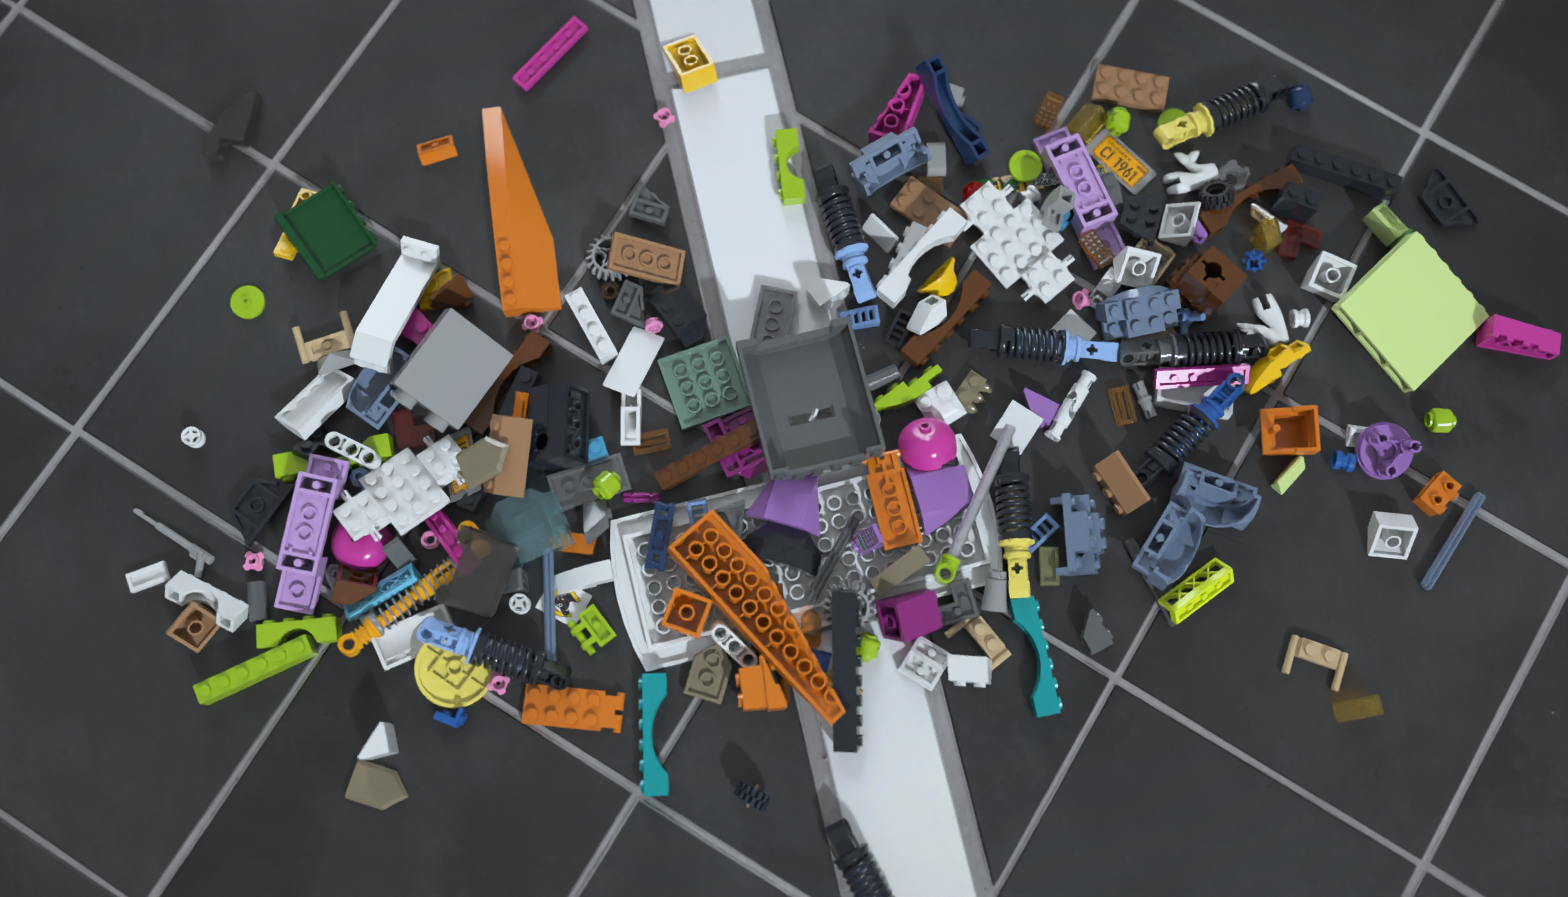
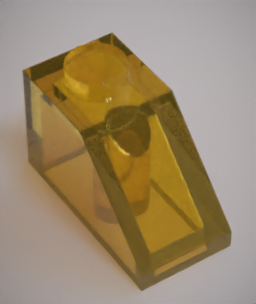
M1379 694L1332 703L1337 723L1384 714Z

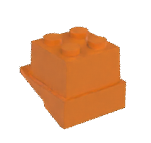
M1317 405L1259 410L1262 455L1303 456L1314 455L1321 451Z
M759 655V665L739 668V673L735 674L736 687L741 689V694L737 695L738 706L743 707V711L767 710V712L786 710V699L780 685L775 684L770 670H775V668L770 663H766L763 655Z

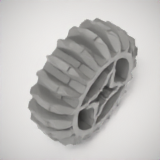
M609 232L607 234L608 237H604L601 234V240L595 238V244L590 243L589 247L591 249L586 251L588 255L586 257L588 269H592V275L597 274V279L600 280L603 277L604 282H607L609 278L615 282L617 277L621 281L622 275L625 277L629 275L607 270L610 248L606 249L605 247L611 246L612 236ZM598 254L603 258V265L601 267L596 262Z
M847 579L845 585L841 580L839 581V587L833 584V589H859V595H862L864 599V607L862 611L859 609V615H862V627L865 628L864 621L871 622V618L868 615L875 614L872 609L876 607V604L872 602L875 598L873 595H870L871 590L869 588L865 589L866 585L864 583L859 585L858 580H855L852 584L851 580ZM827 590V594L830 597L825 596L823 598L826 603L822 605V608L825 609L823 612L824 616L828 617L827 622L832 623V591Z

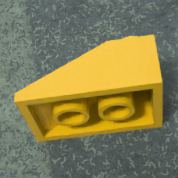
M696 35L662 46L669 65L684 94L718 81L715 64Z

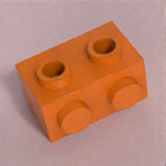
M1443 470L1432 477L1412 502L1429 517L1436 514L1441 515L1447 509L1446 504L1449 501H1453L1459 495L1457 491L1462 486Z

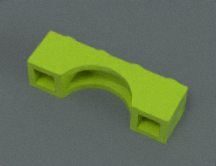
M797 128L775 130V137H772V147L776 148L777 154H774V163L779 167V171H776L777 183H781V188L778 189L779 200L783 199V206L805 204L804 180L791 174L787 167L789 159L799 152Z
M323 614L322 618L304 616L302 617L303 620L295 621V618H284L283 622L275 623V620H265L263 624L256 625L257 649H274L285 644L286 640L293 633L301 630L309 631L316 639V642L321 644L338 642L342 637L341 618L336 617L335 614Z

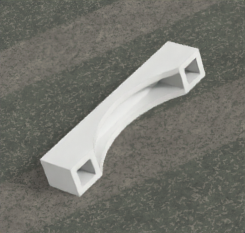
M952 208L939 214L935 225L931 224L926 229V235L922 239L919 237L913 244L914 248L910 252L906 251L901 257L900 264L898 266L895 264L888 272L890 275L886 279L882 278L876 285V295L893 309L906 295L907 278L917 259L934 246L954 241L966 228L967 220Z

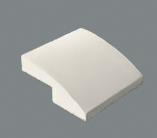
M920 636L912 645L897 671L932 691L948 665L947 654H952L925 637Z

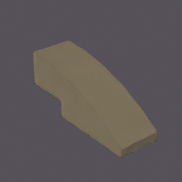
M917 545L869 582L879 596L882 597L931 560L920 545Z

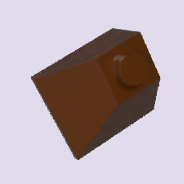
M458 273L429 297V307L431 309L443 310L452 308L455 311H459L461 308L466 309L473 303L471 301L473 293Z
M339 563L332 601L342 605H352L374 593L377 589L379 569L355 571Z

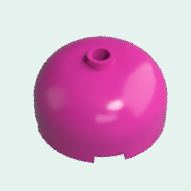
M920 418L905 426L900 433L898 439L900 459L902 463L905 462L911 466V469L918 471L941 469L943 464L949 460L953 461L956 457L957 444L955 434L948 424L939 419Z
M339 522L331 537L333 555L339 563L351 570L367 571L379 568L388 559L381 548L393 540L391 530L388 525L379 530L378 532L382 535L381 539L378 538L379 541H374L370 534L354 541Z

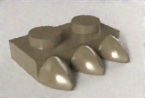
M972 369L955 394L967 413L977 414L978 411L973 402L985 403L984 397L980 392L992 393V389L986 382L987 379Z

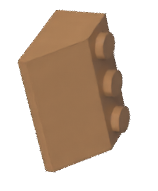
M1119 450L1091 468L1092 477L1101 484L1104 495L1111 499L1114 504L1113 508L1118 515L1121 514L1124 517L1151 499Z

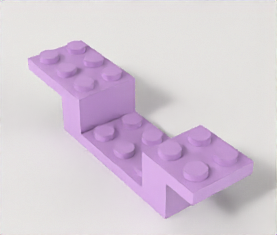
M1065 126L1033 139L1032 144L1042 161L1046 173L1054 171L1060 185L1076 193L1073 206L1074 216L1071 224L1093 270L1113 263V259L1125 248L1113 223L1118 213L1079 133L1071 136ZM1095 235L1098 236L1096 240H1094L1093 236ZM1098 239L1102 241L1099 244L1096 242ZM1110 254L1113 255V257L1104 264H1099L1100 261H1102Z
M310 453L306 472H298L276 569L282 570L274 607L315 615L328 557L322 556L335 499L342 500L340 493L345 488L350 466L349 461Z

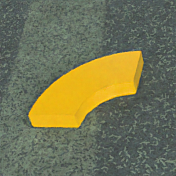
M450 267L437 272L433 276L419 301L421 312L433 310L429 307V297L453 278Z

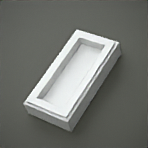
M160 561L125 574L131 593H136L171 580L166 561Z

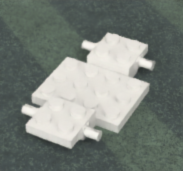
M988 181L960 205L968 217L966 228L963 231L974 225L983 233V236L971 245L970 248L1005 289H1008L1019 278H1022L1029 288L1020 295L1022 299L1026 302L1032 295H1035L1044 304H1047L1075 280L1067 269V266L1075 258L1069 254L1061 261L1054 256L1051 251L1060 245L1064 238L1058 232L1055 233L1041 225L1043 215L1040 214V211L1028 198L1013 210L1005 197L1014 190L1011 185L1008 184L1000 191Z
M449 434L438 442H434L430 436H426L427 439L424 437L423 442H425L428 448L416 455V457L407 447L384 462L378 468L359 479L360 484L365 490L356 496L351 497L347 490L340 493L345 502L332 512L354 541L368 534L372 536L374 541H379L378 538L381 539L382 535L378 531L389 523H392L402 536L451 502L441 488L453 480L462 485L461 481L464 483L465 479L460 474L461 469L456 460V454L462 450Z

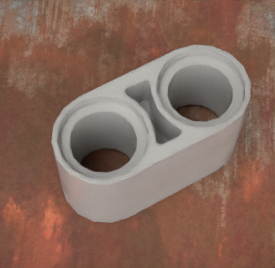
M945 142L926 143L932 158L931 161L926 163L927 177L946 176Z

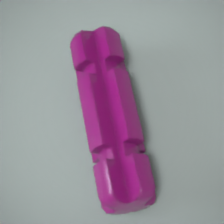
M623 492V502L626 503L633 501L634 503L649 504L652 502V504H656V500L661 501L660 493Z

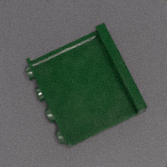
M333 180L330 181L329 186L282 214L279 212L274 215L276 223L319 283L376 248V241L378 240L372 230L369 232L365 227L367 223L361 215L358 216L354 211L356 207L350 199L346 200L343 195L345 193L339 183L336 185Z

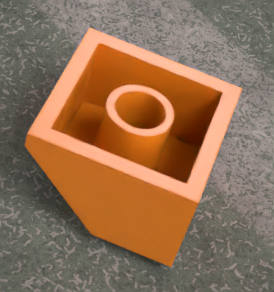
M675 587L661 622L662 627L700 640L713 606V600Z

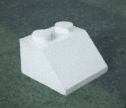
M1321 251L1308 269L1300 288L1332 302H1337L1346 294L1358 265L1326 251Z
M1373 511L1368 525V556L1407 560L1419 529L1413 516Z
M947 654L949 681L954 682L955 686H966V683H974V687L986 688V684L991 685V659L988 657Z

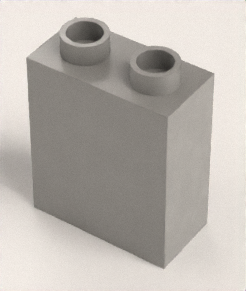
M452 308L445 309L389 382L397 388L391 397L409 410L418 403L429 411L423 420L441 433L448 426L459 430L514 355Z

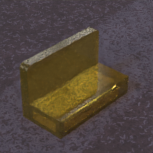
M1085 104L1069 123L1067 129L1069 133H1079L1084 145H1088L1105 125L1107 114L1100 105Z

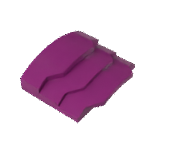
M751 406L723 420L718 418L703 425L702 427L709 441L712 442L753 420ZM760 443L719 461L727 478L737 474L751 479L767 471Z

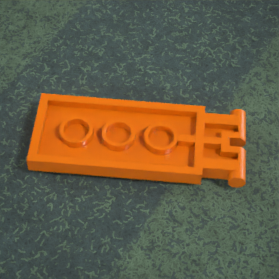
M899 449L882 453L883 460L875 457L862 462L863 465L867 464L869 475H866V480L878 528L884 540V551L922 543L923 539L905 469L900 467L898 457L901 456Z
M526 684L521 723L601 731L603 727L613 728V733H621L623 716L615 715L616 710H624L625 693L618 692L617 696L606 695V691L569 687L564 690H557L547 685L535 684L533 687H530V685Z

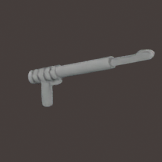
M135 508L133 510L135 514L154 525L155 529L190 552L189 556L196 560L194 577L202 578L204 562L210 565L214 562L215 557L161 522L157 523L145 515L144 511Z

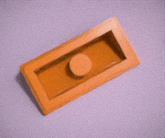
M452 135L416 145L418 156L423 166L458 155Z
M516 392L513 416L528 419L529 393Z

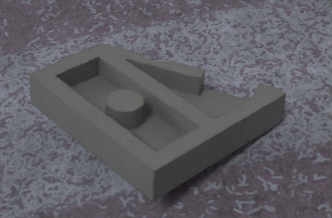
M625 279L610 315L644 329L643 287Z

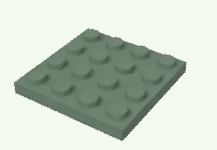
M729 335L657 360L682 431L751 406L742 370Z

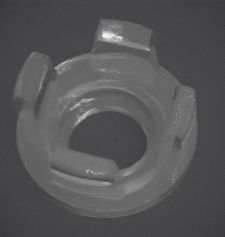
M1231 160L1220 168L1218 174L1221 181L1226 179L1227 174L1236 176L1237 184L1233 185L1235 192L1241 191L1246 186L1250 171L1248 167L1242 168L1237 165V160Z

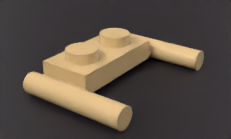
M347 311L339 313L344 327L343 331L304 343L300 327L292 328L302 364L309 363L310 361L315 362L329 353L352 348L354 333Z
M981 616L957 622L944 632V635L949 639L964 627L987 657L992 660V670L1012 655Z
M1291 635L1281 672L1284 674L1290 673L1294 656L1335 670L1331 690L1339 692L1349 654L1304 637Z

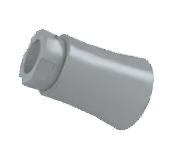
M988 570L980 609L992 612H1008L1006 571Z

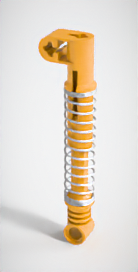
M472 521L460 523L457 530L468 543L471 540L470 536L467 533L465 534V530L471 531L473 538H475L468 545L479 559L494 549L476 524ZM450 555L446 557V561L442 560L443 563L440 566L436 564V569H430L428 575L423 574L424 578L418 579L416 584H411L410 592L404 588L406 592L404 597L398 593L399 601L391 598L394 603L392 606L385 603L387 610L384 611L382 608H378L381 613L379 616L372 612L373 616L369 615L366 617L365 622L362 623L364 626H358L359 630L354 629L355 633L350 632L343 635L338 641L339 650L347 657L358 655L364 647L363 644L367 645V641H372L371 638H381L385 635V627L392 630L391 622L398 625L396 618L399 617L401 620H405L404 612L411 616L409 608L417 611L416 603L424 606L423 602L426 600L430 601V597L432 595L436 596L437 591L442 592L444 586L449 587V582H455L457 576L462 577L463 573ZM347 642H355V645L352 649H345V645Z

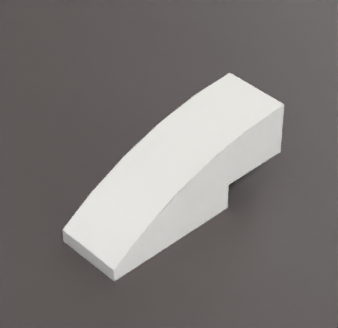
M638 389L635 397L622 393L621 446L640 445L642 391Z
M610 559L584 565L555 575L558 595L615 581Z

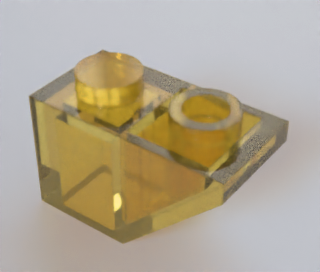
M1276 217L1270 221L1268 218L1258 225L1259 227L1252 231L1254 234L1249 239L1258 251L1263 250V256L1283 242L1279 222Z

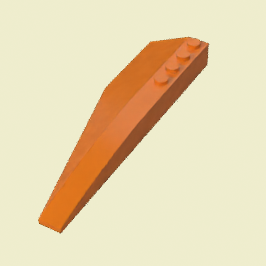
M501 107L482 109L502 311L506 317L527 315L528 313L534 314L562 310L553 236Z
M713 509L710 510L668 547L669 555L701 590L713 600V603L775 670L831 726L846 711L817 662L818 660L811 651L795 618L790 613L785 600L780 595L775 582L769 575V571Z

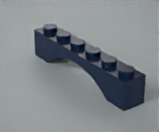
M938 53L916 66L915 69L966 166L990 154L991 151L983 136L967 122L959 110L950 88L948 69L940 54Z

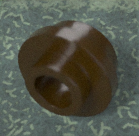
M607 281L602 285L601 293L604 298L613 300L618 297L620 287L616 282ZM608 287H612L614 292L609 293Z

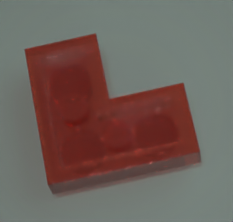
M1288 219L1285 223L1288 227L1282 233L1276 255L1294 261L1297 258L1300 245L1317 250L1320 247L1324 231Z
M405 409L391 413L399 450L426 445L423 442L424 437L427 439L426 436H430L434 442H438L435 428L427 423L415 426L412 410Z

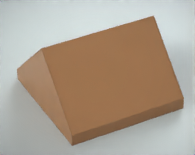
M192 601L165 633L199 653L221 626L216 624L215 613L205 605Z

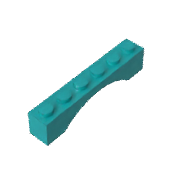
M1034 595L1026 598L1012 599L1008 601L1011 619L1027 635L1037 660V680L1030 697L1034 718L1061 713L1062 701L1056 694L1058 684L1051 672L1053 662L1051 658H1048L1046 651L1049 650L1047 639L1043 638L1044 624L1043 620L1039 619L1037 611H1040L1038 600L1034 599Z
M642 674V678L638 681L639 691L642 690V699H639V711H643V719H639V730L643 731V739L639 741L640 751H643V759H640V772H644V780H640V792H644V796L670 795L669 774L661 765L653 743V723L656 712L668 694L667 674Z

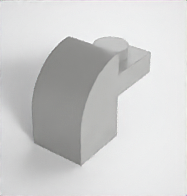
M1062 185L1053 190L1041 207L1040 214L1043 215L1041 225L1055 233L1059 232L1062 227L1063 216L1073 209L1076 193Z

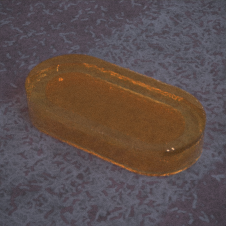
M808 610L801 616V631L811 650L818 648L821 644V618L816 611Z

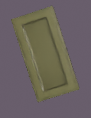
M1038 547L1039 586H1059L1060 578L1059 575H1056L1055 569L1059 568L1058 547Z

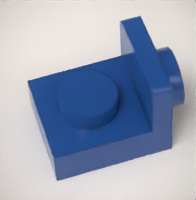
M460 707L455 718H453L454 713L443 710L442 713L436 711L433 719L459 728L460 725H464L467 719V710Z

